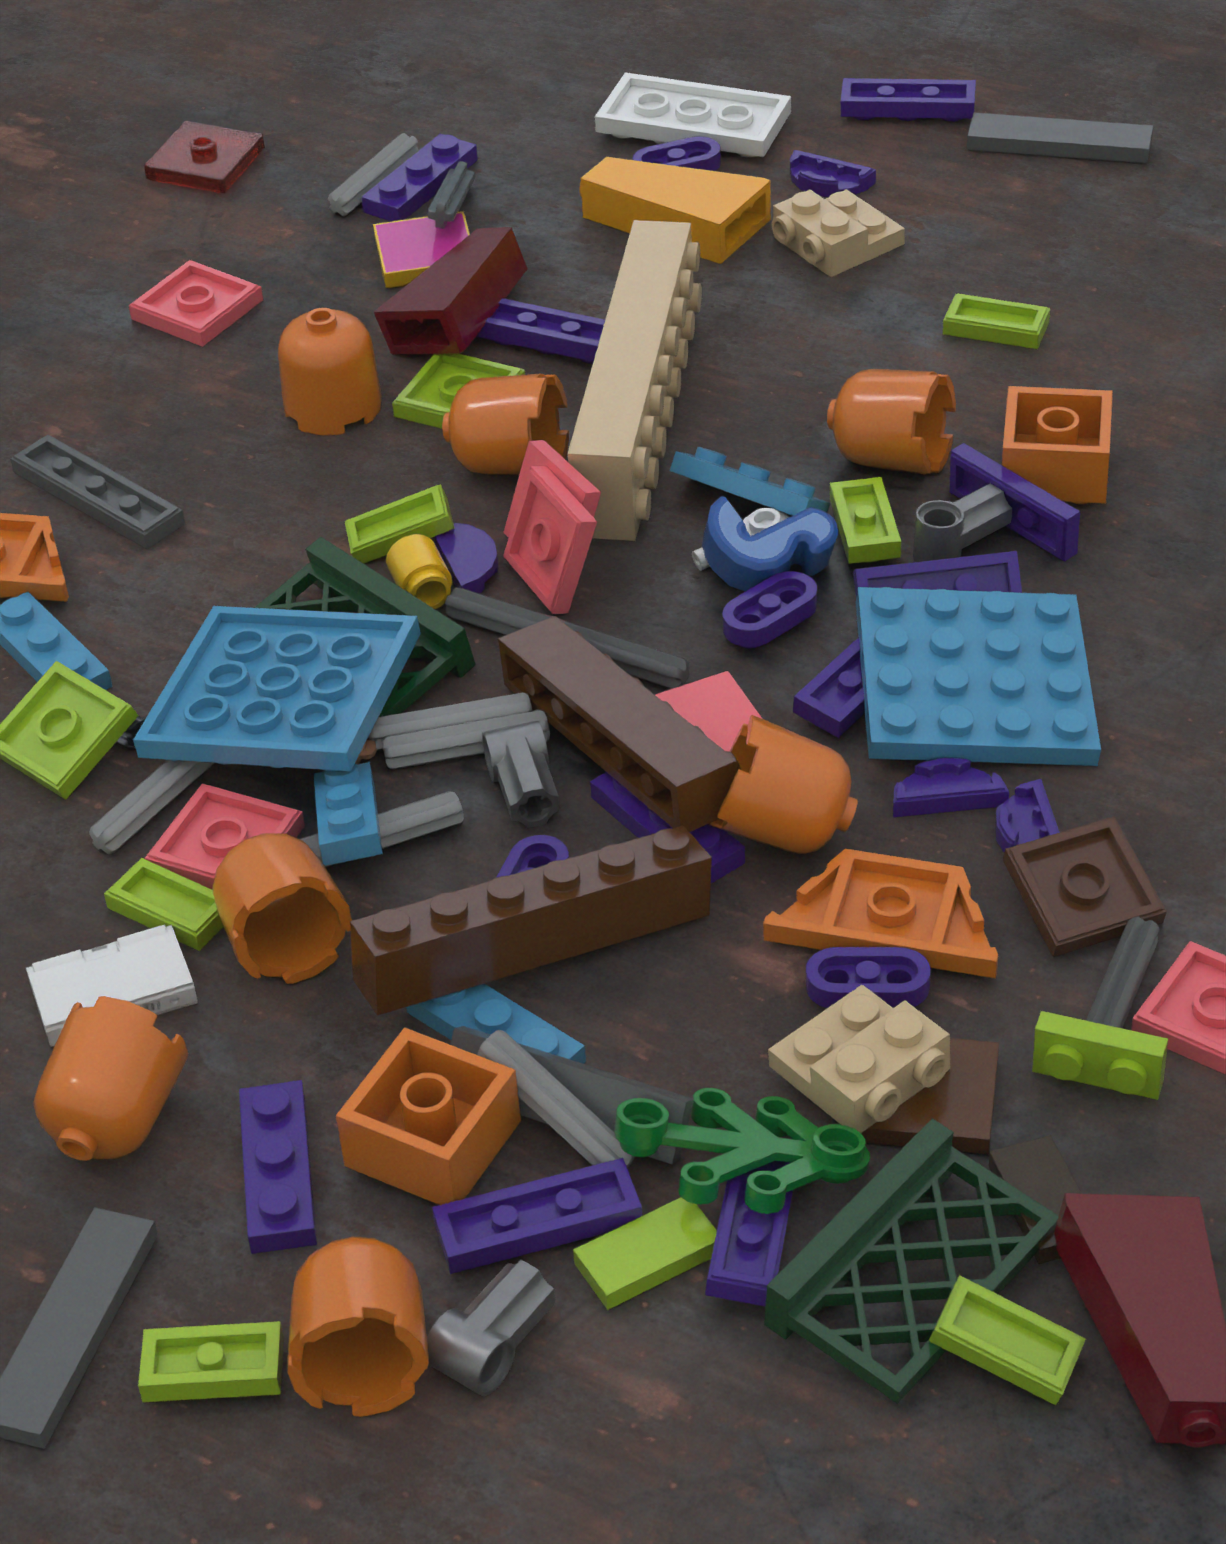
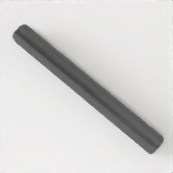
M461 587L454 588L445 601L447 605L446 614L450 618L505 636L552 617ZM560 619L572 630L580 632L585 640L601 653L609 655L616 665L632 677L670 689L682 686L688 681L690 675L689 662L685 658Z

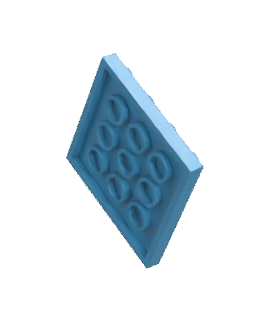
M858 587L856 614L858 637L860 640V662L869 758L901 760L964 758L971 762L1098 766L1101 745L1076 595Z
M213 606L133 739L138 758L213 762L223 765L244 764L270 766L273 768L290 767L321 769L325 771H351L421 634L417 616Z

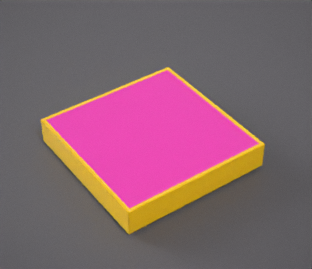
M464 211L458 212L454 221H448L445 228L442 229L436 228L435 220L428 219L427 216L373 224L385 287L393 288L408 285L469 236L470 233Z

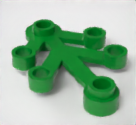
M717 1088L699 1089L693 1095L691 1119L702 1127L668 1123L669 1112L664 1105L647 1098L625 1100L619 1104L616 1111L615 1137L620 1142L621 1149L632 1156L646 1157L653 1155L658 1151L660 1145L724 1153L705 1162L687 1163L681 1168L678 1192L681 1198L693 1204L702 1205L715 1201L718 1197L720 1183L773 1161L790 1162V1164L773 1172L756 1171L747 1178L745 1203L750 1209L759 1213L771 1214L782 1210L785 1204L786 1192L819 1178L826 1182L841 1184L861 1177L869 1168L870 1153L865 1146V1138L859 1131L840 1124H829L818 1128L799 1114L791 1101L783 1097L769 1096L759 1100L754 1120L733 1104L730 1095L725 1091ZM724 1127L726 1130L713 1129V1128ZM789 1135L792 1139L779 1138V1137H783V1136Z

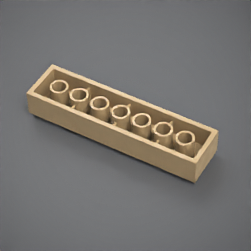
M634 220L568 450V462L601 491L594 519L597 521L592 537L594 539L636 541L640 521H648L650 517L651 491L649 488H657L659 476V460L656 457L663 458L665 455L666 427H671L673 423V397L678 398L680 394V368L685 369L687 366L688 340H693L695 330L694 312L699 313L701 308V283H693V272H698L700 244L692 242L691 223Z

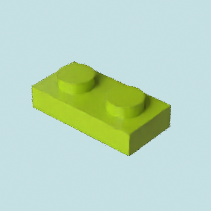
M875 477L830 483V502L848 564L872 563L879 560L901 558V538L882 478Z
M1041 1011L1035 1027L1032 1072L1053 1076L1061 1080H1071L1116 1090L1123 1094H1133L1158 1100L1164 1082L1168 1038Z
M281 1321L144 1329L138 1383L142 1402L280 1395L284 1346Z

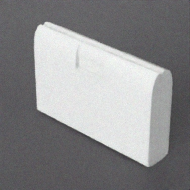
M164 924L117 938L116 942L82 952L79 949L32 963L31 967L26 968L50 1048L55 1046L73 1005L77 1002L81 1003L82 1007H94L98 997L106 996L129 1001L152 1011L156 1015L198 1003L194 983L172 925L165 927Z

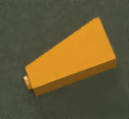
M606 157L580 178L579 192L582 197L583 218L630 233L634 220L691 223L692 242L700 244V257L718 264H722L771 220L770 180L761 177Z

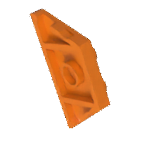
M0 513V598H14L29 592L37 600L67 602L69 595L49 516Z
M844 849L827 864V868L822 874L811 877L797 889V901L781 915L772 911L765 917L763 923L764 941L819 950L832 947H903L922 954L929 962L930 968L996 978L997 950L989 945L984 932V918L978 903L971 899V886L964 868L960 866Z

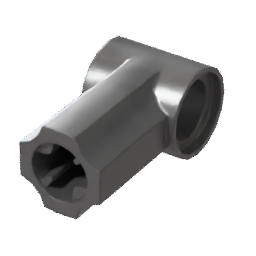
M990 483L953 503L950 501L933 500L920 505L917 508L915 518L914 561L922 562L961 557L963 548L1010 524L1012 507L1008 504L1004 491Z
M533 721L482 732L483 749L489 775L493 782L499 781L511 820L519 821L527 828L547 824L548 819L558 812L560 808L559 796L549 770L548 750L540 722Z
M522 1260L517 1264L507 1263L463 1312L452 1308L438 1318L427 1336L428 1365L479 1395L486 1396L491 1394L507 1376L515 1357V1348L555 1304L554 1288L546 1282L540 1271L534 1266Z

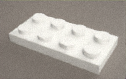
M624 73L595 115L596 132L612 134L617 138L633 137L653 140L658 144L695 136L709 137L719 143L720 151L738 153L743 157H764L791 113V96Z

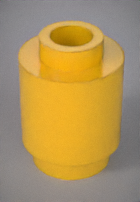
M414 534L399 539L391 546L386 556V565L395 584L434 609L441 607L445 603L447 596L451 594L452 576L433 540L425 535Z

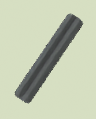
M458 162L455 169L451 168L448 171L428 208L427 218L435 220L436 228H445L448 221H454L474 182L475 172L467 170L466 162Z
M1139 916L1127 921L1086 1021L1123 1028L1159 941L1157 935L1160 929L1156 922L1153 920L1144 921Z

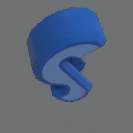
M721 496L710 507L702 548L711 569L729 586L747 591L774 574L789 571L793 564L802 566V573L808 576H813L822 571L828 565L838 536V527L835 519L829 513L809 507L751 536L735 509L726 497Z

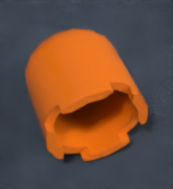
M316 308L298 316L286 326L280 335L278 348L283 407L286 417L295 419L298 422V429L302 432L320 436L344 434L346 432V424L357 422L364 418V424L370 423L381 410L382 396L372 339L364 323L345 311Z
M862 370L848 378L839 391L837 399H833L830 402L827 412V424L829 429L834 432V438L841 454L855 464L920 475L930 474L931 472L940 473L948 460L954 437L953 434H944L946 411H956L954 386L949 375L937 374L933 371Z
M528 374L470 380L457 391L451 404L450 412L444 414L442 423L444 439L446 442L451 443L453 452L463 467L470 472L481 474L520 475L529 441L544 440L566 460L569 430H560L558 408H567L568 406L563 385L555 374Z
M751 715L748 725L743 723L730 749V752L739 762L741 770L738 769L717 815L719 819L709 823V825L787 852L806 854L818 851L830 841L836 829L846 832L855 815L858 800L849 796L852 783L849 766L842 755L833 749Z
M260 834L243 840L231 849L216 869L213 895L217 911L238 962L252 977L257 979L261 975L266 977H283L286 984H294L318 975L337 960L339 955L335 949L344 938L346 930L347 932L351 931L350 921L352 919L349 905L321 860L304 841L288 834Z
M106 996L98 997L94 1007H82V1004L79 1002L73 1005L40 1078L34 1099L35 1113L40 1126L56 1142L59 1150L67 1156L82 1161L92 1158L119 1159L139 1149L149 1136L181 1074L189 1054L185 1041L179 1034H176L170 1040L163 1032L153 1026L157 1015L152 1011L126 1000Z
M349 1237L326 1244L306 1259L297 1271L291 1299L287 1373L295 1392L311 1406L318 1409L323 1408V1400L335 1405L352 1406L353 1416L358 1417L387 1412L410 1400L415 1394V1382L425 1369L428 1368L429 1363L423 1295L413 1263L394 1246L375 1238Z

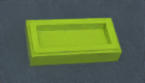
M957 293L943 319V335L1038 349L1049 324L1050 308Z
M441 484L345 521L351 554L363 564L387 555L391 546L405 536L420 534L432 538L455 529L448 499Z
M141 858L104 893L108 909L149 928L164 924L165 927L172 925L177 940L198 951L224 927L217 911L212 889L144 858Z
M680 1197L573 1249L574 1264L606 1309L609 1310L710 1260L717 1230L697 1204L687 1202Z
M960 1275L950 1292L929 1339L933 1344L1054 1405L1058 1403L1065 1391L1086 1338Z

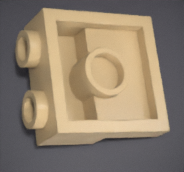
M847 189L833 193L826 199L812 190H807L773 205L772 230L774 238L830 277L905 244L904 227Z
M860 985L769 1048V1067L838 1123L854 1128L862 1133L877 1121L881 1122L891 1117L902 1103L923 1088L934 1086L943 1078L945 1073L950 1070V1034L904 1000L892 1008L864 985Z

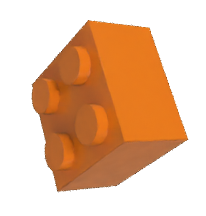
M1008 386L1002 466L1063 502L1106 504L1113 391Z
M404 1027L336 1115L344 1166L438 1205L465 1199L521 1122L516 1070Z

